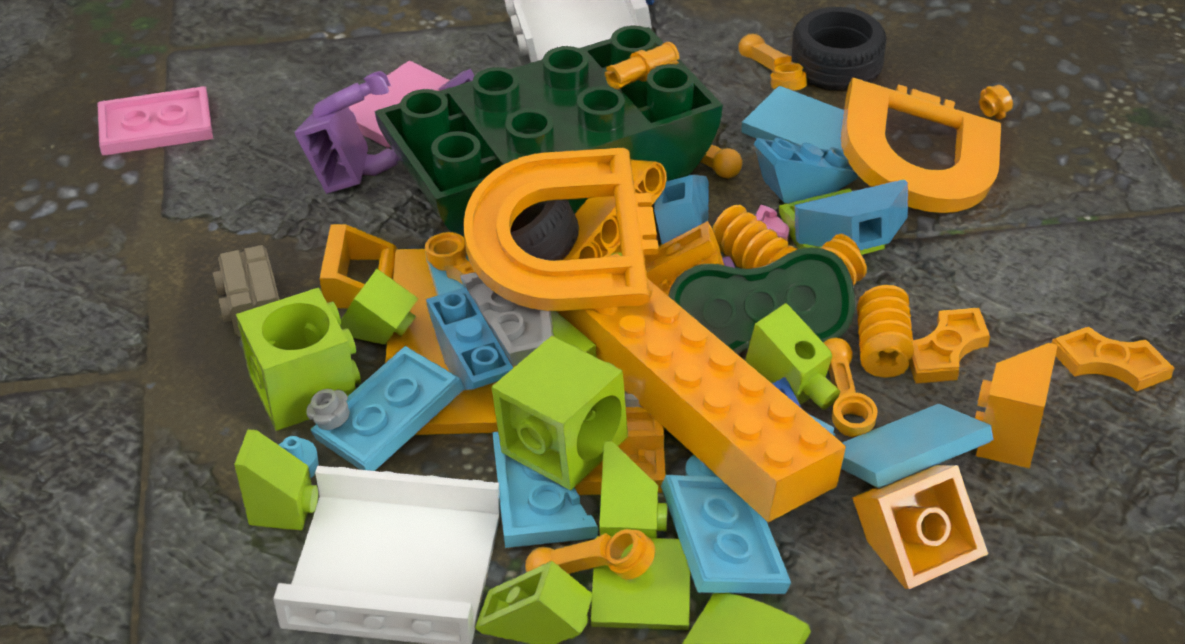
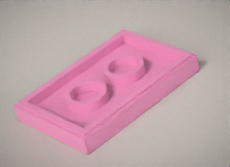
M408 61L387 75L391 85L388 86L389 93L383 95L369 94L364 97L365 100L351 105L349 108L355 114L356 122L364 136L390 148L391 146L379 129L375 111L400 103L406 94L415 90L432 89L439 91L438 88L450 80L412 61Z
M206 87L97 102L99 146L102 156L213 139Z

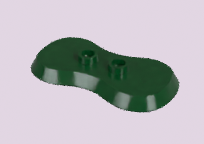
M815 247L792 251L769 265L752 269L733 268L719 264L697 265L684 271L676 278L668 295L737 355L749 348L755 323L785 303L795 311L822 342L830 338H840L846 333L852 324L855 312L854 287L846 265L833 252Z

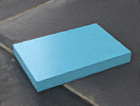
M778 86L742 121L741 132L754 138L773 141L775 138H781L796 145L810 143L820 149L829 150L831 147L842 150L841 129L844 110Z
M404 346L348 396L346 402L350 414L345 423L331 430L321 429L316 424L310 430L317 441L358 469L375 471L459 395L465 387L459 377Z
M938 403L842 442L846 449L841 469L877 488H882L989 443L993 440L991 425Z
M665 476L661 488L698 592L786 594L791 581L768 523L719 477Z

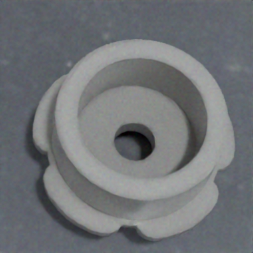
M321 390L312 397L311 404L307 407V416L311 420L314 419V422L321 429H335L345 423L349 417L350 410L346 402L348 397L341 390Z

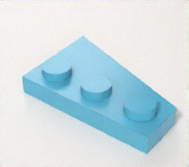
M492 432L505 548L596 538L598 536V525L591 514L587 515L580 504V496L575 488L570 491L501 453L498 432Z

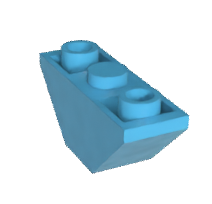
M757 138L753 144L764 182L784 203L836 192L858 178L857 173L848 163V159L843 151L835 147L826 150L810 143H803L802 145L791 144L781 138H775L774 141Z
M690 175L666 182L662 194L655 201L654 209L662 244L708 221L709 181L706 176Z
M903 179L795 205L796 241L799 244L822 247L824 243L832 240L835 235L842 233L849 236L860 250L890 243L908 218V182Z
M466 287L426 299L427 308L444 362L448 370L461 379L465 387L464 390H471L497 382L513 369Z

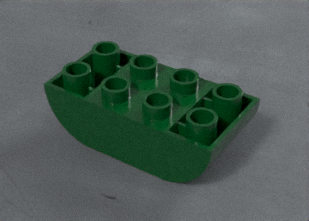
M631 25L617 29L613 32L610 39L581 48L573 46L553 48L545 53L542 60L516 68L492 67L478 72L472 81L441 91L432 89L412 91L406 94L400 103L376 110L375 116L384 138L450 232L458 233L464 237L465 211L475 189L494 170L524 156L547 152L625 148L629 151L630 159L661 163L666 171V182L688 176L706 155L717 134L722 117L723 104L680 59L677 60L678 64L676 65L666 64L653 68L647 75V81L637 80L618 90L610 87L605 78L606 67L630 59L631 54L636 51H649L664 43L650 27ZM588 198L567 199L574 214Z

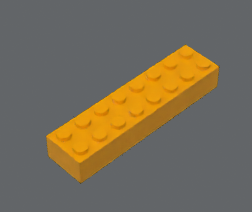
M616 253L608 257H618L620 255ZM649 279L647 281L650 300L646 304L557 311L596 345V358L609 362L623 371L624 391L627 394L634 395L639 400V405L767 522L837 487L846 446Z

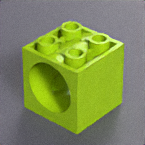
M319 287L236 314L249 376L276 431L309 420L306 413L307 407L311 404V399L317 392L324 389L341 390L348 397L356 390L355 385L361 383L356 363L351 359V354L356 353L353 336L348 328L341 329V319L333 301L327 303Z
M552 335L491 387L501 453L570 491L603 461L604 442H614L619 446L628 437L623 371L613 364L604 362L582 351L577 346L570 345Z

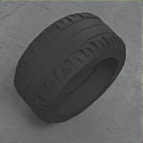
M849 7L817 9L801 18L794 28L791 53L792 63L802 65L803 72H806V81L819 88L837 91L848 90L852 77L870 83L878 77L883 68L886 33L882 25L874 17L858 9Z
M567 199L543 201L527 207L515 218L510 229L513 240L523 251L536 258L551 261L563 260L571 251L579 234L577 218Z

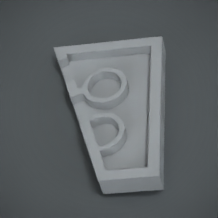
M475 272L460 275L463 286L469 291L512 366L519 364L551 335L554 336L551 311L527 308L504 299L487 287Z

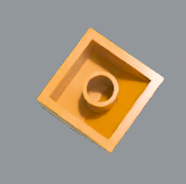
M1047 343L998 362L995 366L992 381L983 379L977 406L985 407L986 410L985 412L977 410L975 419L991 425L993 440L977 448V457L1030 469L1045 408L1057 344Z
M934 465L882 488L876 487L852 497L867 542L905 589L916 587L988 555L958 465Z

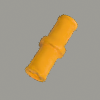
M665 42L661 46L649 51H636L631 54L630 59L606 67V81L610 87L617 90L637 80L647 81V75L653 68L666 64H678L679 52L671 42Z

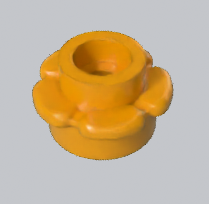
M988 86L980 93L979 107L987 117L995 115L997 119L1001 120L1006 116V112L1012 109L1013 101L1010 93L1004 86Z

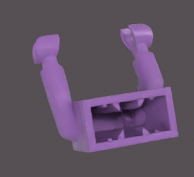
M376 71L364 78L365 83L359 85L357 82L316 103L313 113L294 133L326 194L360 184L362 175L375 176L397 165V161L400 160L393 149L390 150V148L376 155L367 154V142L356 122L355 114L349 108V106L365 100L364 97L369 94L383 95L389 93L388 86L391 85L387 75L382 71Z

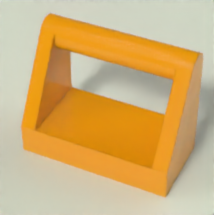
M331 224L320 273L321 290L326 302L333 301L337 308H349L354 298L365 285L347 277L350 260H379L378 270L392 279L397 247L388 241L347 224Z

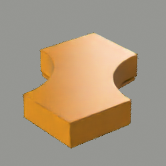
M980 308L938 311V326L928 336L912 341L914 344V354L909 360V366L915 384L958 380L959 361L973 350L988 347L990 335Z
M1085 327L1054 338L1051 342L1058 345L1056 357L1074 377L1086 374L1105 375L1126 383L1136 392L1171 379L1174 367L1147 340L1136 342L1116 341L1098 334L1090 327Z

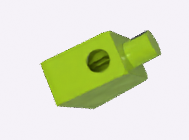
M785 303L755 323L745 359L750 366L771 383L786 377L800 405L811 399L822 410H825L840 395V390L826 378L833 357L830 349L788 304Z

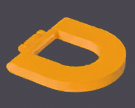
M852 77L846 95L841 129V146L852 169L870 187L905 179L908 182V207L937 213L958 212L980 203L988 194L997 177L1000 160L1001 123L954 109L955 102L945 99L943 105H941L940 97L915 89H912L909 95L907 94V87L899 84L895 91ZM888 108L955 128L957 137L954 166L945 170H928L912 165L899 157L891 149L885 137Z
M625 148L547 152L512 160L490 173L478 185L468 202L464 217V239L469 262L478 277L492 291L508 301L527 308L545 311H567L646 304L650 300L644 255L658 254L659 250L658 241L656 240L657 234L653 207H651V193L635 194L630 153ZM614 196L622 256L559 261L539 259L529 255L515 243L510 229L515 218L524 209L538 202Z

